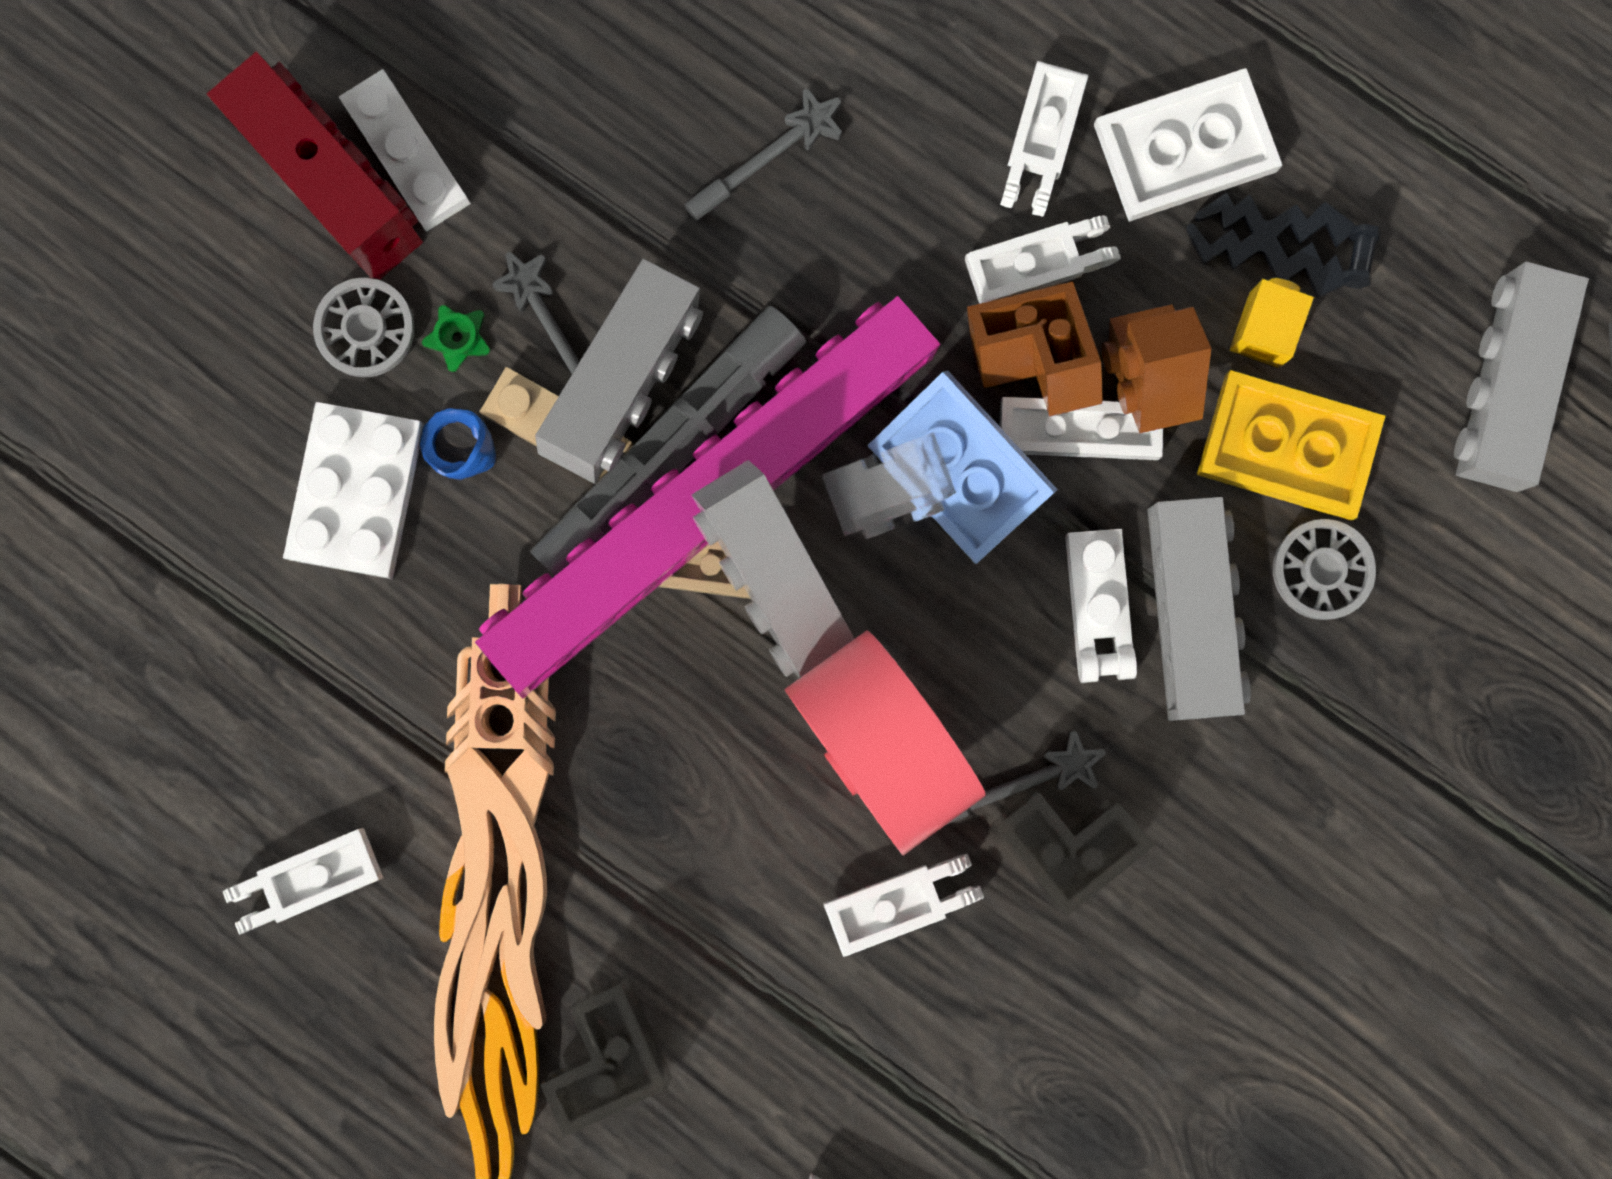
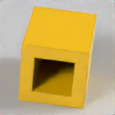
M1272 278L1269 281L1262 279L1249 292L1229 351L1280 368L1294 355L1314 297L1301 293L1300 287L1291 281L1280 278Z

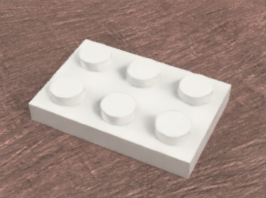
M1246 68L1097 117L1094 123L1097 136L1129 222L1276 173L1282 167L1280 157Z
M316 402L283 558L290 561L393 579L424 424L418 420Z

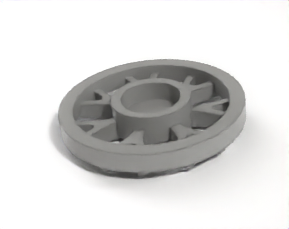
M373 278L350 279L332 288L318 305L313 322L314 339L322 356L339 371L355 377L378 376L396 367L407 355L412 345L415 331L414 317L404 297L391 285ZM362 288H370L369 293L366 296L364 295ZM357 289L362 305L354 306L348 310L342 295ZM377 290L390 295L381 312L371 307ZM336 300H338L340 307H331ZM396 301L400 307L392 309ZM328 311L343 316L341 329L324 327ZM403 314L404 328L387 330L385 319ZM324 333L332 334V336L325 340ZM399 335H403L401 341L397 339ZM345 338L351 344V347L336 359L328 347L338 340ZM385 338H389L399 345L389 358L384 356L377 347ZM359 349H371L370 367H356ZM350 358V365L343 362ZM379 358L384 360L382 363L378 364Z
M1313 520L1294 528L1283 538L1274 556L1273 578L1280 596L1294 611L1308 618L1330 620L1354 612L1366 601L1375 583L1376 563L1371 547L1357 530L1336 520ZM1315 529H1330L1329 548L1317 549ZM1309 531V539L1307 540L1301 534ZM1337 532L1345 535L1339 541L1337 540ZM1295 539L1301 542L1309 551V554L1306 555L1303 561L1287 551ZM1350 539L1360 552L1346 562L1344 556L1337 550ZM1285 557L1290 561L1289 564L1284 565ZM1361 557L1363 558L1364 566L1356 564V561ZM1300 568L1303 581L1299 584L1287 586L1284 569ZM1348 569L1365 572L1362 587L1344 582ZM1307 587L1318 591V598L1313 609L1299 601ZM1338 587L1348 605L1334 611L1327 591ZM1295 589L1297 591L1295 597L1290 590ZM1350 591L1358 593L1354 599L1351 597ZM1322 603L1327 611H1319Z

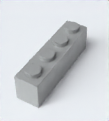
M642 259L537 431L535 438L539 455L594 484L604 469L608 472L613 471L625 449V443L621 439L630 424L638 427L642 423L652 402V399L648 397L650 390L656 380L664 383L668 379L678 357L674 353L675 348L682 337L690 340L700 324L703 311L698 309L699 287Z
M1524 262L1508 274L1501 276L1498 280L1491 301L1492 306L1497 307L1493 325L1489 326L1485 331L1479 348V356L1484 358L1480 377L1475 378L1467 395V407L1472 409L1468 426L1460 432L1454 448V458L1459 459L1455 476L1514 492H1520L1539 485L1589 278Z
M747 460L691 494L701 511L693 516L697 527L710 546L717 541L720 544L726 558L721 560L719 564L736 591L743 586L752 602L744 606L761 634L768 630L777 645L770 648L769 651L785 677L795 673L798 678H801L854 640L851 631L767 478L754 464Z
M1223 497L1157 502L1148 508L1147 511L1168 721L1245 715L1244 704L1250 702L1251 688L1247 672L1240 671L1238 650L1244 649L1245 629L1242 619L1235 617L1233 596L1239 594L1240 580L1236 564L1229 563L1228 542H1232L1234 538L1232 513L1230 510H1224Z

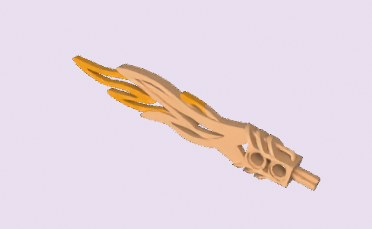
M490 584L489 618L503 608L508 613H511L522 604V585ZM472 637V646L465 647L458 655L456 696L447 706V719L455 714V724L446 733V746L454 741V751L445 761V773L448 772L454 791L462 836L457 844L449 867L440 914V939L442 942H447L451 938L452 940L442 968L435 1003V1063L439 1093L445 1115L451 1118L461 1108L472 1145L476 1179H492L488 1138L471 1073L474 1041L483 1008L486 1030L484 1051L485 1083L493 1122L498 1133V1179H511L514 1161V1140L503 1093L502 1055L504 1049L511 1075L520 1131L522 1134H526L533 1124L538 1102L539 1052L537 1029H540L546 1021V1012L534 960V944L546 906L547 875L542 847L534 825L549 774L554 775V763L546 753V744L552 748L555 747V737L547 726V716L555 721L556 710L548 700L549 678L522 699L507 680L500 681L495 678L491 670L490 660L475 643L479 638ZM471 657V678L467 684L468 659ZM498 705H504L510 709L514 719L512 729L504 736L495 733L489 723L490 713ZM478 748L523 749L524 751L502 776ZM492 812L499 824L506 847L508 883L502 887L497 897L489 923L494 865ZM523 864L527 878V905L524 929L520 900ZM465 869L463 899L456 904L458 887ZM498 951L503 982L522 1038L527 1067V1081L504 1004L493 992L487 989ZM460 967L455 1003L454 1027L452 1032V1001L455 982Z

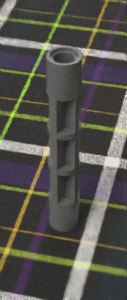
M768 305L625 452L613 471H607L530 550L532 555L556 576L569 565L566 557L575 547L588 538H592L596 543L612 530L608 523L618 512L631 503H634L639 508L654 496L651 491L652 486L672 469H676L681 473L695 459L692 456L693 453L706 440L714 435H718L766 385L763 378L766 375L774 377L806 344V340L800 331L781 312Z

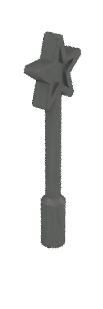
M804 89L803 109L785 116V124L793 128L725 179L715 180L684 203L687 211L696 221L730 197L732 189L802 137H804V148L806 150L812 148L820 135L835 140L841 139L842 131L832 120L841 107V100L837 97L819 103L809 89Z
M507 252L505 256L509 273L493 282L494 289L498 292L514 293L516 307L520 312L525 311L528 302L531 304L558 352L573 374L580 361L541 295L551 296L553 294L552 288L540 278L547 263L545 257L539 255L524 264L511 252Z
M1071 731L1068 735L1065 751L1046 752L1043 754L1045 759L1053 763L1052 765L985 790L986 796L949 823L969 816L970 812L974 809L1058 777L1056 783L1057 790H1064L1075 779L1089 788L1095 789L1098 783L1091 766L1104 757L1106 751L1104 749L1084 750L1078 733Z

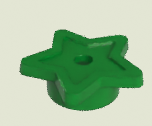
M441 305L438 309V321L435 324L434 330L422 340V345L442 352L448 370L451 372L458 371L468 356L488 355L490 348L479 334L484 320L483 311L477 310L464 315L455 313L447 306ZM456 333L462 334V340L459 342L453 340V336Z

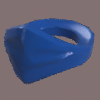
M448 408L435 413L423 426L420 440L424 460L437 473L448 478L462 480L485 472L495 465L496 453L492 436L484 421L474 412ZM459 422L471 428L473 437L477 439L467 462L450 463L444 461L436 451L435 441L437 434L449 423Z

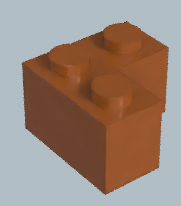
M1073 282L967 307L972 350L984 388L1036 376L1049 416L1102 404L1101 360Z
M1173 304L1110 318L1109 341L1102 343V357L1108 374L1116 373L1119 380L1117 392L1121 409L1125 415L1132 413L1139 434L1203 419L1211 346L1194 307L1175 311Z

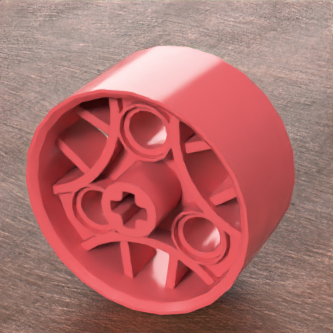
M868 630L784 689L828 751L823 755L851 794L854 796L858 793L902 856L986 796L985 790L973 769L937 715L896 661Z

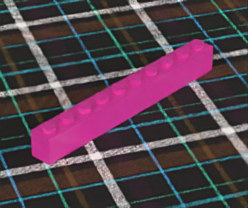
M898 296L885 307L880 302H876L856 320L855 323L859 328L845 339L839 334L831 338L816 353L815 356L819 361L804 373L799 367L792 370L776 385L775 390L778 394L764 406L759 401L749 405L734 420L737 428L722 440L718 435H714L706 440L693 453L692 456L696 461L682 473L672 469L662 476L651 488L654 496L639 508L634 503L623 508L608 523L612 528L610 532L596 543L592 538H588L580 543L566 557L569 563L566 568L553 578L549 573L540 576L524 590L523 596L526 600L511 613H508L505 608L499 610L481 625L479 631L483 635L475 641L476 645L522 699L709 545L693 519V516L701 511L691 494L747 460L764 473L774 491L933 359L940 343Z

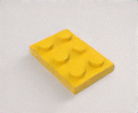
M1230 370L1224 377L1197 475L1351 521L1358 517L1385 416Z

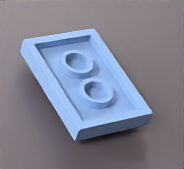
M948 370L942 372L867 445L975 564L983 559L1058 490Z

